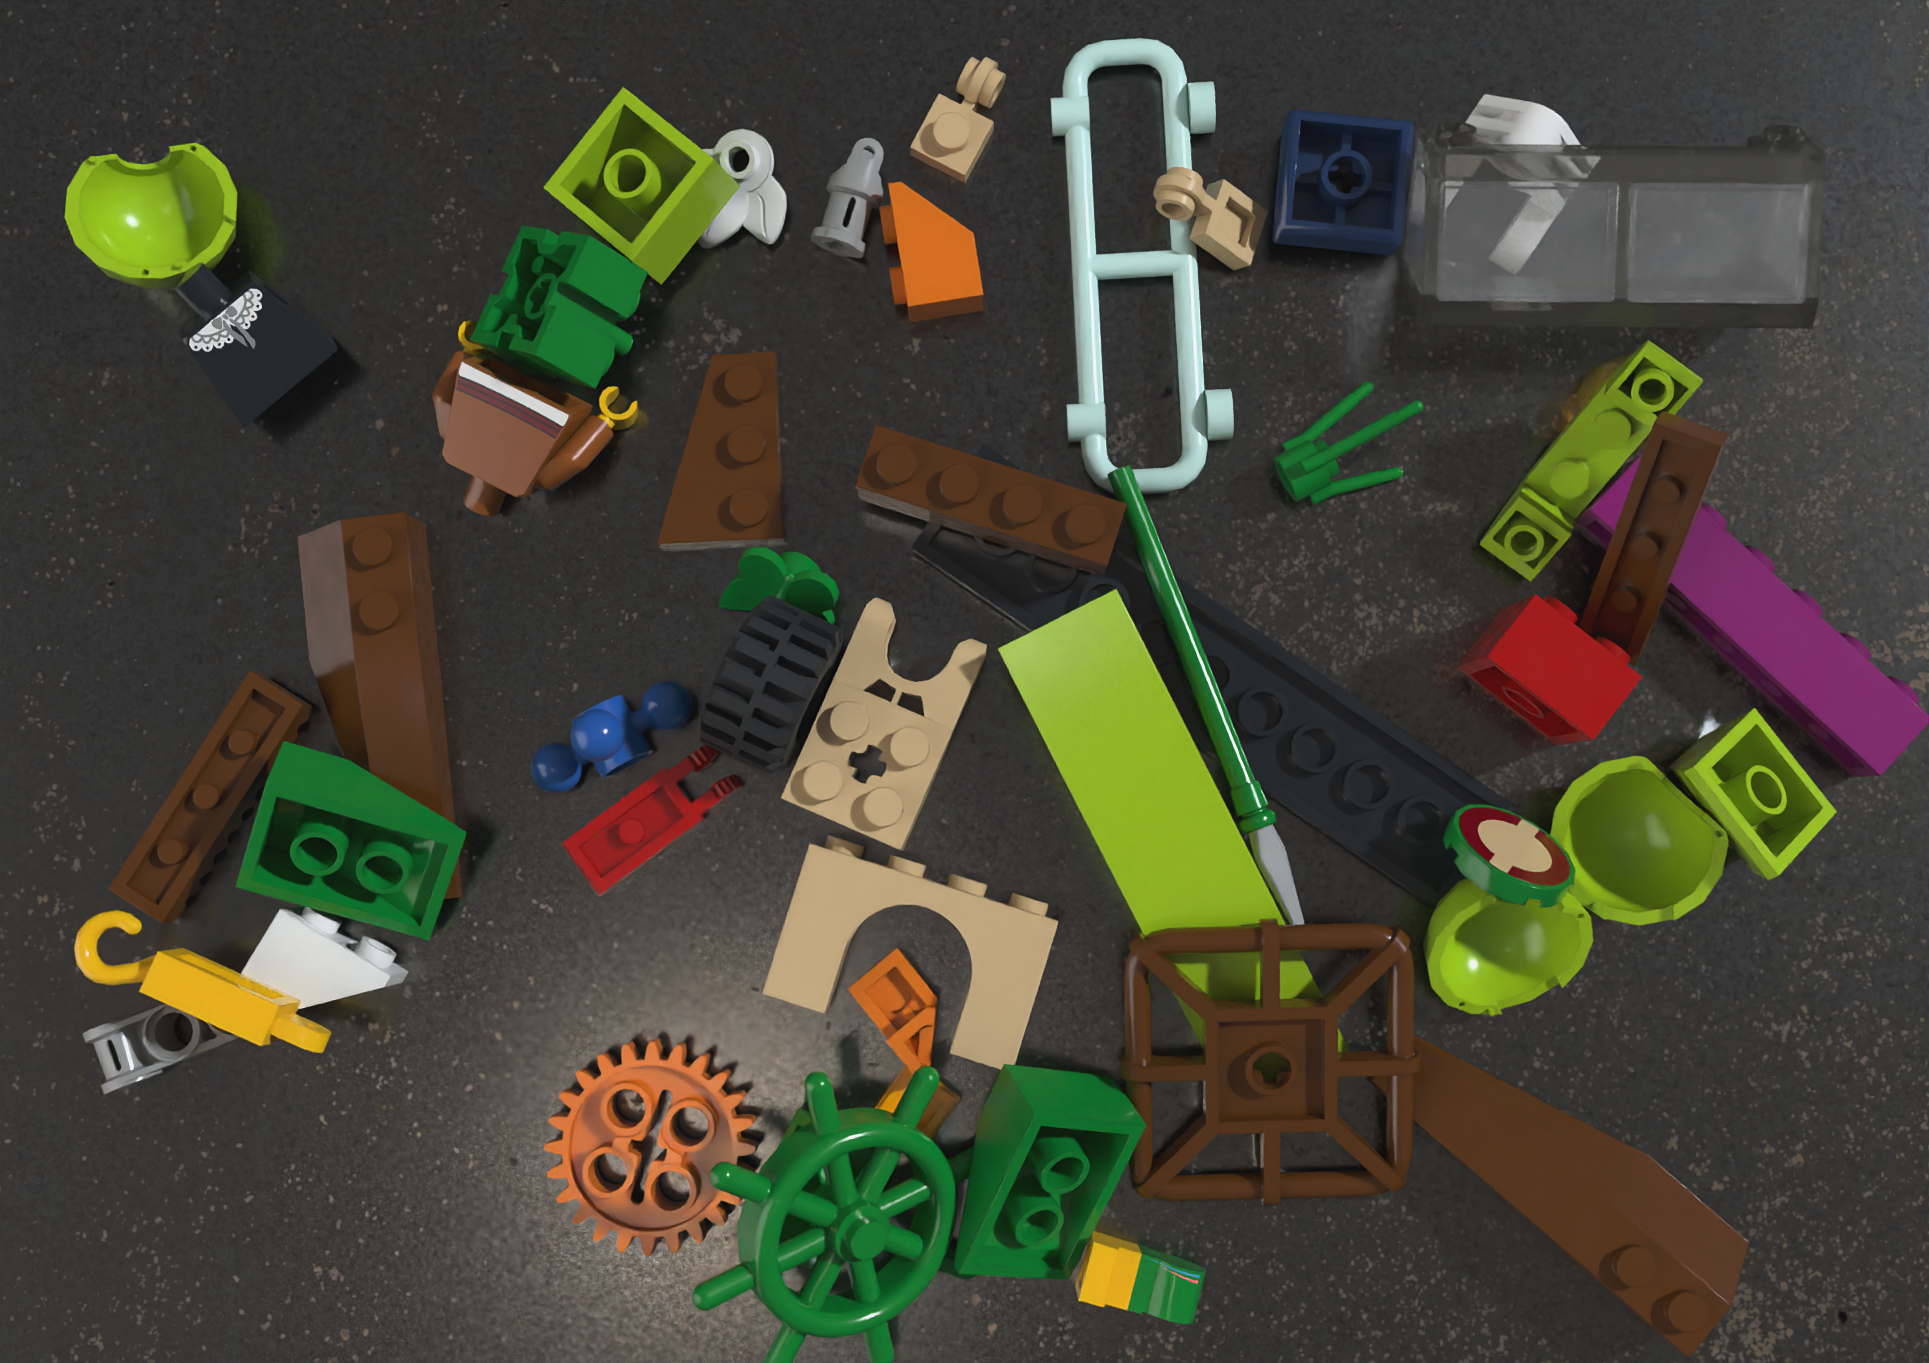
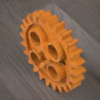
M660 1039L649 1041L645 1057L640 1056L633 1041L627 1042L622 1045L621 1064L608 1051L597 1056L601 1075L599 1076L593 1070L586 1067L578 1070L575 1075L584 1091L581 1092L571 1088L561 1091L559 1098L571 1111L570 1113H555L548 1120V1123L564 1131L562 1137L552 1139L544 1144V1150L562 1155V1162L547 1172L548 1178H567L569 1184L556 1198L557 1202L564 1203L577 1199L581 1207L575 1213L572 1223L574 1225L580 1224L592 1216L598 1221L594 1230L593 1240L598 1242L612 1229L618 1232L617 1248L622 1253L630 1245L634 1237L641 1238L645 1256H651L655 1251L659 1237H664L672 1253L678 1252L682 1247L684 1230L696 1242H702L707 1236L704 1222L705 1217L720 1227L729 1218L720 1201L740 1205L743 1198L718 1190L711 1184L709 1174L712 1167L719 1162H729L755 1172V1169L749 1164L740 1161V1157L754 1153L759 1148V1142L741 1137V1131L753 1125L756 1117L751 1114L737 1115L734 1109L747 1093L745 1090H739L726 1094L722 1087L731 1074L728 1068L720 1071L713 1077L706 1073L711 1054L705 1052L693 1064L686 1062L687 1049L684 1042L678 1043L669 1057L663 1055ZM620 1090H633L643 1098L645 1115L642 1120L637 1122L628 1121L617 1112L615 1103L616 1096ZM663 1090H669L672 1093V1100L657 1139V1145L667 1149V1151H662L651 1163L645 1183L643 1201L636 1202L633 1200L632 1194L647 1155V1147L638 1143V1141L643 1140L654 1129L658 1117L661 1093ZM694 1107L702 1111L708 1122V1132L705 1137L690 1139L682 1134L677 1125V1114L680 1109ZM601 1154H615L624 1161L627 1168V1178L624 1183L611 1184L601 1177L598 1171V1159ZM675 1171L682 1174L690 1186L689 1198L681 1202L667 1199L659 1187L661 1173Z

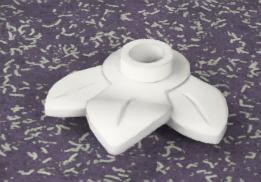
M748 129L730 131L718 141L715 148L702 150L711 156L740 185V188L697 241L701 247L710 249L726 241L743 225L759 240L770 245L774 244L784 225L787 201L785 191L772 176L774 168L772 148L763 136ZM745 149L749 155V164L745 170L737 172L733 167L734 155L738 151Z

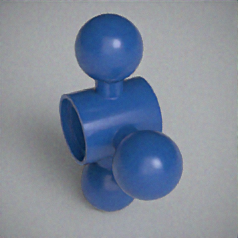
M664 680L648 688L642 699V707L634 712H631L623 695L609 698L589 708L571 721L570 739L572 747L564 743L555 742L541 747L536 752L531 763V774L535 783L547 792L563 793L572 789L578 783L582 775L583 766L591 761L602 779L617 774L638 763L653 752L643 734L644 731L651 727L662 731H673L681 728L690 719L693 711V700L689 691L678 682Z

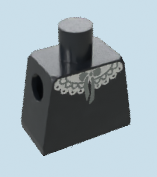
M199 262L187 270L172 287L196 312L180 327L184 344L237 420L244 427L338 350L332 335L323 326L250 271L243 273L226 288L203 262Z

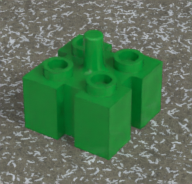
M521 226L501 270L508 275L499 296L490 294L470 340L531 374L556 379L558 376L569 383L596 389L600 378L610 368L614 354L624 356L632 347V335L615 326L617 320L624 321L635 312L640 301V290L648 272L590 235L561 231L560 236H558L549 229Z

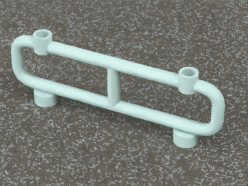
M1144 38L1104 40L1089 44L1074 54L1065 69L1062 86L1063 97L1051 98L1052 136H1065L1079 394V404H1067L1068 442H1081L1082 457L1086 471L1097 485L1114 493L1107 474L1119 468L1109 461L1106 447L1098 280L1173 275L1182 455L1178 462L1170 467L1132 469L1142 494L1167 493L1183 489L1198 477L1206 462L1207 441L1233 439L1234 414L1231 389H1204L1196 243L1189 239L1195 223V216L1192 215L1186 221L1170 219L1171 250L1096 255L1087 83L1090 74L1097 68L1104 66L1146 64L1158 70L1162 79L1167 171L1172 167H1185L1192 170L1190 134L1215 133V89L1213 81L1187 83L1182 60L1171 47L1158 40Z

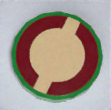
M1468 804L1456 810L1446 827L1443 843L1446 850L1453 848L1458 853L1454 863L1458 866L1461 873L1484 891L1506 902L1525 906L1528 899L1531 898L1540 900L1541 905L1539 908L1552 907L1563 900L1574 883L1576 870L1569 854L1562 846L1536 824L1509 810L1487 804Z

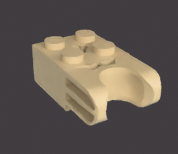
M875 597L867 603L781 798L896 849L904 850L984 665L987 645L972 638L963 641L957 645L948 664L939 674L925 681L914 682L906 680L894 673L889 666L887 657L888 644L896 623L891 603ZM870 748L879 749L882 753L878 760L887 764L882 777L871 775L866 783L859 782L855 778L859 770L852 767L855 756L857 754L866 755Z

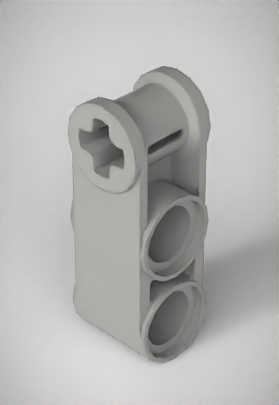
M168 1004L113 1020L83 1033L85 1043L94 1044L106 1081L101 1085L104 1095L160 1075L164 1069L243 1039ZM180 1014L186 1016L192 1024L193 1035L188 1045L180 1042L175 1034L174 1026Z

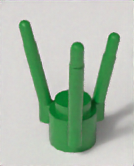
M1365 381L1303 433L1282 444L1284 452L1274 457L1277 472L1292 499L1298 502L1309 497L1311 503L1316 505L1334 495L1380 485L1381 483L1401 478L1403 475L1402 469L1393 467L1332 482L1330 479L1340 473L1336 458L1420 413L1423 410V403L1418 400L1413 401L1330 446L1324 440L1313 444L1312 442L1374 390L1372 382Z

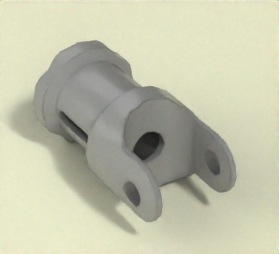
M863 138L857 141L847 163L830 175L826 189L831 195L821 227H815L810 237L813 243L824 250L844 257H864L867 248L866 244L862 241L872 209L878 208L883 198L881 177L878 173L884 152L880 143L875 139ZM865 148H870V149H872L873 152H874V155H873L871 152H869L868 150H863V149H865ZM848 208L850 209V215L847 225L844 227L842 223Z

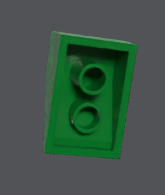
M283 741L266 781L235 887L430 940L467 832L348 759Z
M1010 1064L1003 1065L978 1120L954 1266L958 1274L1057 1280L1070 1279L1146 1127L1145 1122L1113 1076Z

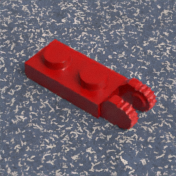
M705 744L670 770L664 767L561 844L598 896L604 895L704 821V814L717 807L742 787L743 784L737 776L732 774L715 782L706 793L692 802L679 784L710 766L714 762V758L719 755L718 750Z

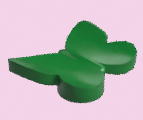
M753 546L742 554L737 565L740 572L731 579L718 603L719 607L724 609L752 611L756 605L771 595L836 625L831 609L838 600L839 590L835 581L826 573L821 572L818 565L806 555L792 551L778 555L766 547Z

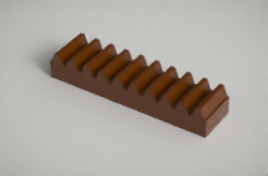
M1665 411L1660 413L1653 424L1579 628L1594 640L1598 636L1604 637L1622 648L1631 659L1628 664L1633 666L1636 665L1652 634L1651 630L1667 596L1668 587L1677 571L1675 569L1684 553L1685 544L1694 528L1693 524L1701 510L1702 501L1711 485V478L1718 467L1719 458L1730 437L1727 433Z
M249 671L108 890L160 923H171L183 915L187 910L185 902L201 888L200 879L213 870L215 866L213 859L229 845L227 839L229 834L242 825V814L255 805L257 801L255 794L266 785L269 773L283 741L294 743L297 740V729L311 718L312 706L262 674Z

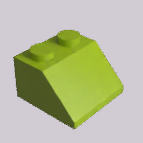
M1755 708L1699 738L1669 767L1681 782L1686 793L1727 832L1728 846L1735 851L1749 871L1767 880L1779 876L1837 813Z

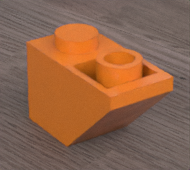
M901 181L888 183L891 205L879 206L884 242L885 244L897 243L900 257V266L889 267L894 304L907 303L910 323L983 311L984 294L974 233Z

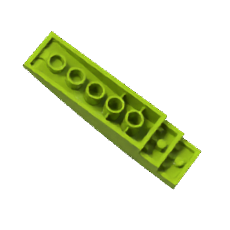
M1117 589L998 648L1143 934L1147 935L1152 931L1166 928L1257 926L1259 919L1276 918L1278 925H1286ZM1280 951V999L1322 998L1323 996L1300 951ZM1259 952L1165 955L1214 1001L1260 999ZM1175 994L1203 1047V1019ZM1338 1028V1052H1348L1350 1050ZM1275 1052L1263 1054L1262 1059L1256 1060L1252 1068L1260 1069L1263 1079H1274L1276 1069L1287 1067L1288 1059H1279Z

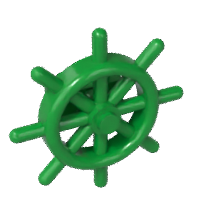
M921 1066L915 1071L893 1113L883 1109L866 1107L838 1111L829 1076L821 1071L811 1072L804 1081L809 1111L798 1107L777 1149L770 1155L758 1173L729 1162H719L712 1167L709 1178L711 1184L716 1189L745 1199L740 1219L737 1222V1245L740 1263L698 1284L693 1289L692 1302L699 1310L708 1311L751 1289L766 1308L782 1322L762 1363H792L807 1335L820 1338H841L863 1333L871 1363H892L894 1348L887 1321L897 1316L915 1301L929 1285L937 1271L963 1280H971L977 1276L958 1274L954 1266L956 1248L950 1246L957 1216L956 1185L969 1179L974 1146L946 1159L939 1147L916 1127L939 1084V1074L932 1066ZM902 1153H904L913 1169L914 1176L883 1191ZM916 1206L909 1230L889 1223L890 1218ZM882 1250L895 1254L886 1266L876 1274L872 1258L876 1257ZM846 1262L852 1289L828 1296ZM798 1265L811 1269L799 1292L787 1287L782 1277V1273Z

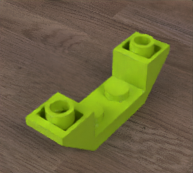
M1647 340L1606 378L1527 473L1483 536L1479 545L1532 582L1572 535L1575 519L1651 432L1653 424L1660 413L1665 411L1675 415L1703 383V379L1654 343Z

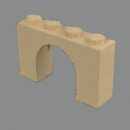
M828 835L825 846L810 843L762 994L825 1013L830 1007L850 941L859 926L872 914L891 906L918 905L926 907L943 915L959 930L971 956V980L950 1046V1054L998 1069H1002L1004 1064L1015 1065L1059 922L1057 919L1045 916L1049 904L1016 893L1011 894L1009 904L984 897L987 884L952 873L947 885L923 877L926 865L889 854L886 866L862 858L865 846Z

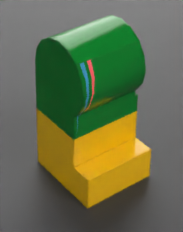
M1093 1231L1085 1247L1075 1287L1078 1301L1103 1308L1106 1304L1139 1314L1145 1312L1170 1322L1192 1324L1206 1270L1188 1260Z

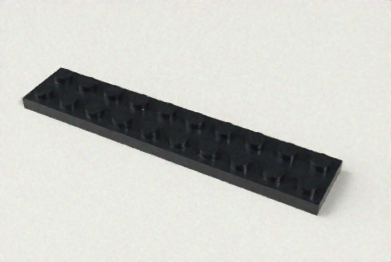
M982 444L975 455L1021 470L985 444ZM932 522L927 523L911 546V550L1030 632L1117 589L1194 743L1220 761L1136 547L1117 535L1107 568L1103 576H1099ZM1174 574L1255 781L1258 780L1262 791L1435 909L1438 902L1465 877L1454 863L1458 853L1453 848L1446 850L1443 843L1446 827L1456 810L1468 804H1487L1509 810L1513 804Z

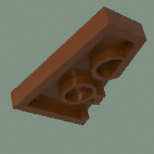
M775 351L712 355L657 541V545L660 548L785 542L778 365Z

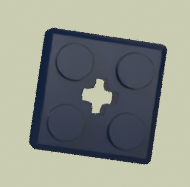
M1291 110L1282 127L1272 231L1273 242L1294 246L1393 255L1404 241L1414 124L1411 121ZM1336 173L1346 174V184L1355 186L1351 188L1349 193L1339 192L1336 185L1330 184Z

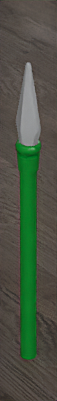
M1131 465L1116 469L1107 474L1117 501L1127 504L1123 515L1231 788L1229 793L1237 816H1242L1238 824L1242 833H1248L1255 862L1290 925L1305 924L1286 849L1273 826V823L1276 822V815L1271 809L1265 808L1269 804L1258 780L1255 781Z

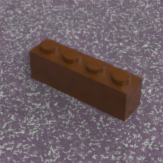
M875 425L855 486L860 500L1099 576H1103L1107 568L1127 505L1120 501L879 425Z

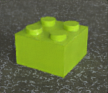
M623 87L543 188L632 262L646 270L652 278L662 285L740 188V185L711 156Z

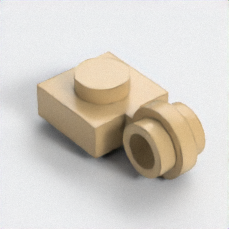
M973 57L969 59L956 86V92L965 96L962 104L938 94L910 146L911 156L963 183L967 181L994 130V121L976 113L980 104L990 109L1003 87L1006 74L997 70V62L988 57H985L982 61Z
M1172 167L1168 169L1165 175L1158 178L1153 195L1157 200L1156 209L1159 213L1177 221H1186L1192 215L1196 216L1189 237L1191 241L1232 270L1251 265L1268 214L1267 210L1225 179L1208 184L1205 191L1202 187V177L1195 171L1185 167Z

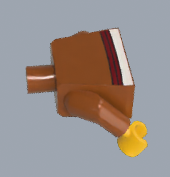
M467 320L460 325L458 331L459 340L464 349L463 351H456L452 355L433 390L432 397L439 433L445 440L442 452L444 460L448 464L472 475L462 500L463 504L478 514L494 517L498 516L507 493L515 497L525 498L539 490H554L586 469L613 438L612 429L624 430L635 423L638 416L637 401H634L625 413L614 414L607 409L608 406L619 395V388L611 386L603 390L599 397L600 414L598 416L590 415L593 405L498 359V355L478 344H474L470 338L477 324L474 320Z

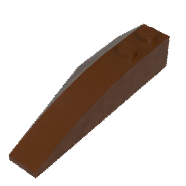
M406 512L341 519L298 536L309 661L344 759L350 760L455 824L426 524ZM459 857L444 899L463 897Z
M1414 1035L1413 1048L1420 1052V1071L1413 1074V1122L1656 1334L1689 1358L1732 1306L1749 1242L1649 1155ZM1370 1076L1367 1081L1387 1098V1076Z

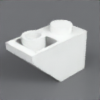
M296 907L279 910L241 974L301 1000L298 1009L402 983L409 971L393 962L397 955L386 945L366 936H362L360 941H357L340 931L339 927L342 921L334 914L305 907V909Z

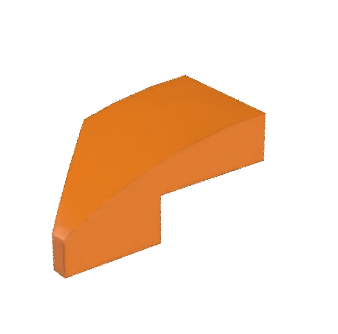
M896 948L847 990L888 1039L886 1042L910 1072L914 1074L921 1066H931L938 996L902 951Z

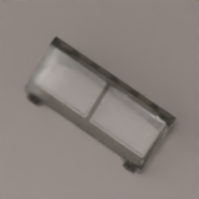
M1443 122L1437 125L1436 130H1417L1399 279L1420 325L1813 329L1819 302L1826 154L1805 135V130L1799 127L1782 124L1768 125L1764 128L1763 134L1749 137L1747 146L1489 144L1487 139L1476 134L1477 128L1463 122Z

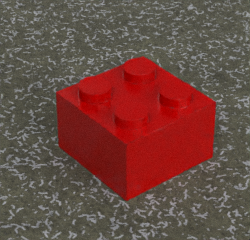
M1537 594L1503 608L1456 667L1556 746L1594 740L1642 678L1641 675L1627 665L1631 659L1622 648L1604 637L1598 636L1594 640L1575 625L1578 617L1568 606L1551 596H1545L1542 599Z

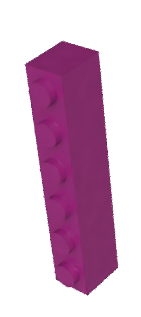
M1642 454L1622 465L1575 519V522L1606 551ZM1702 502L1701 510L1693 524L1694 528L1685 544L1684 553L1675 569L1677 571L1668 587V593L1663 603L1852 777L1881 776L1929 724V715L1917 705L1919 702L1918 695L1903 681L1895 677L1885 676L1869 661L1871 653L1865 645L1847 633H1838L1821 617L1823 610L1811 596L1798 589L1791 590L1773 573L1775 566L1764 553L1752 546H1743L1726 530L1728 525L1724 517L1713 507Z

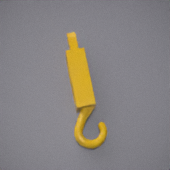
M119 910L101 912L87 920L77 932L74 945L77 966L87 978L95 983L115 986L143 982L139 992L259 1046L284 1040L305 1050L323 1053L332 1034L327 1028L296 1014L301 1000L185 948L157 951L156 955L138 962L114 966L105 964L97 952L98 939L103 932L117 927L130 935H135L142 929L141 921L130 913Z

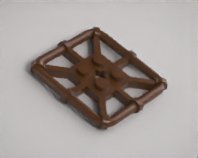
M1276 918L1259 919L1257 926L1166 928L1152 931L1147 935L1139 932L1128 943L1131 951L1127 956L1124 970L1125 1054L1119 1057V1076L1125 1080L1126 1096L1146 1124L1128 1161L1130 1175L1133 1178L1131 1186L1133 1190L1143 1199L1154 1197L1155 1199L1172 1202L1261 1200L1262 1206H1279L1280 1199L1369 1197L1386 1193L1389 1190L1397 1193L1408 1183L1405 1175L1409 1170L1412 1157L1413 1074L1420 1071V1052L1413 1048L1414 962L1409 947L1410 937L1397 925L1390 928L1373 923L1278 925ZM1370 949V952L1322 998L1280 999V951ZM1259 952L1260 999L1214 1001L1165 955ZM1388 970L1387 1047L1381 1051L1338 1052V1017ZM1150 971L1203 1019V1055L1154 1056L1151 1054ZM1275 1052L1279 1059H1288L1287 1067L1276 1069L1274 1079H1263L1261 1070L1252 1068L1254 1062L1262 1059L1265 1053ZM1387 1076L1385 1155L1379 1153L1338 1115V1077ZM1203 1081V1114L1158 1158L1153 1159L1152 1082ZM1327 1132L1367 1170L1280 1172V1133ZM1260 1133L1259 1173L1177 1175L1218 1134Z

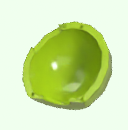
M197 143L169 146V154L164 159L149 164L130 163L119 158L117 154L90 156L81 164L67 188L65 220L75 245L109 277L126 284L145 288H172L174 283L187 270L199 262H203L212 271L236 237L237 191L227 167L204 146Z
M1631 756L1601 762L1574 780L1555 808L1550 833L1569 854L1575 867L1574 883L1570 887L1569 892L1580 904L1605 920L1608 919L1637 926L1668 920L1675 921L1702 904L1723 875L1729 843L1727 832L1707 813L1688 799L1651 761L1642 756Z
M1468 878L1461 880L1438 902L1423 942L1430 985L1447 1005L1470 1014H1489L1491 1017L1495 1014L1502 1015L1501 1009L1529 1002L1558 984L1563 989L1583 967L1592 946L1591 916L1569 892H1567L1562 901L1554 906L1539 908L1541 905L1540 900L1529 898L1525 906L1512 904L1484 891Z

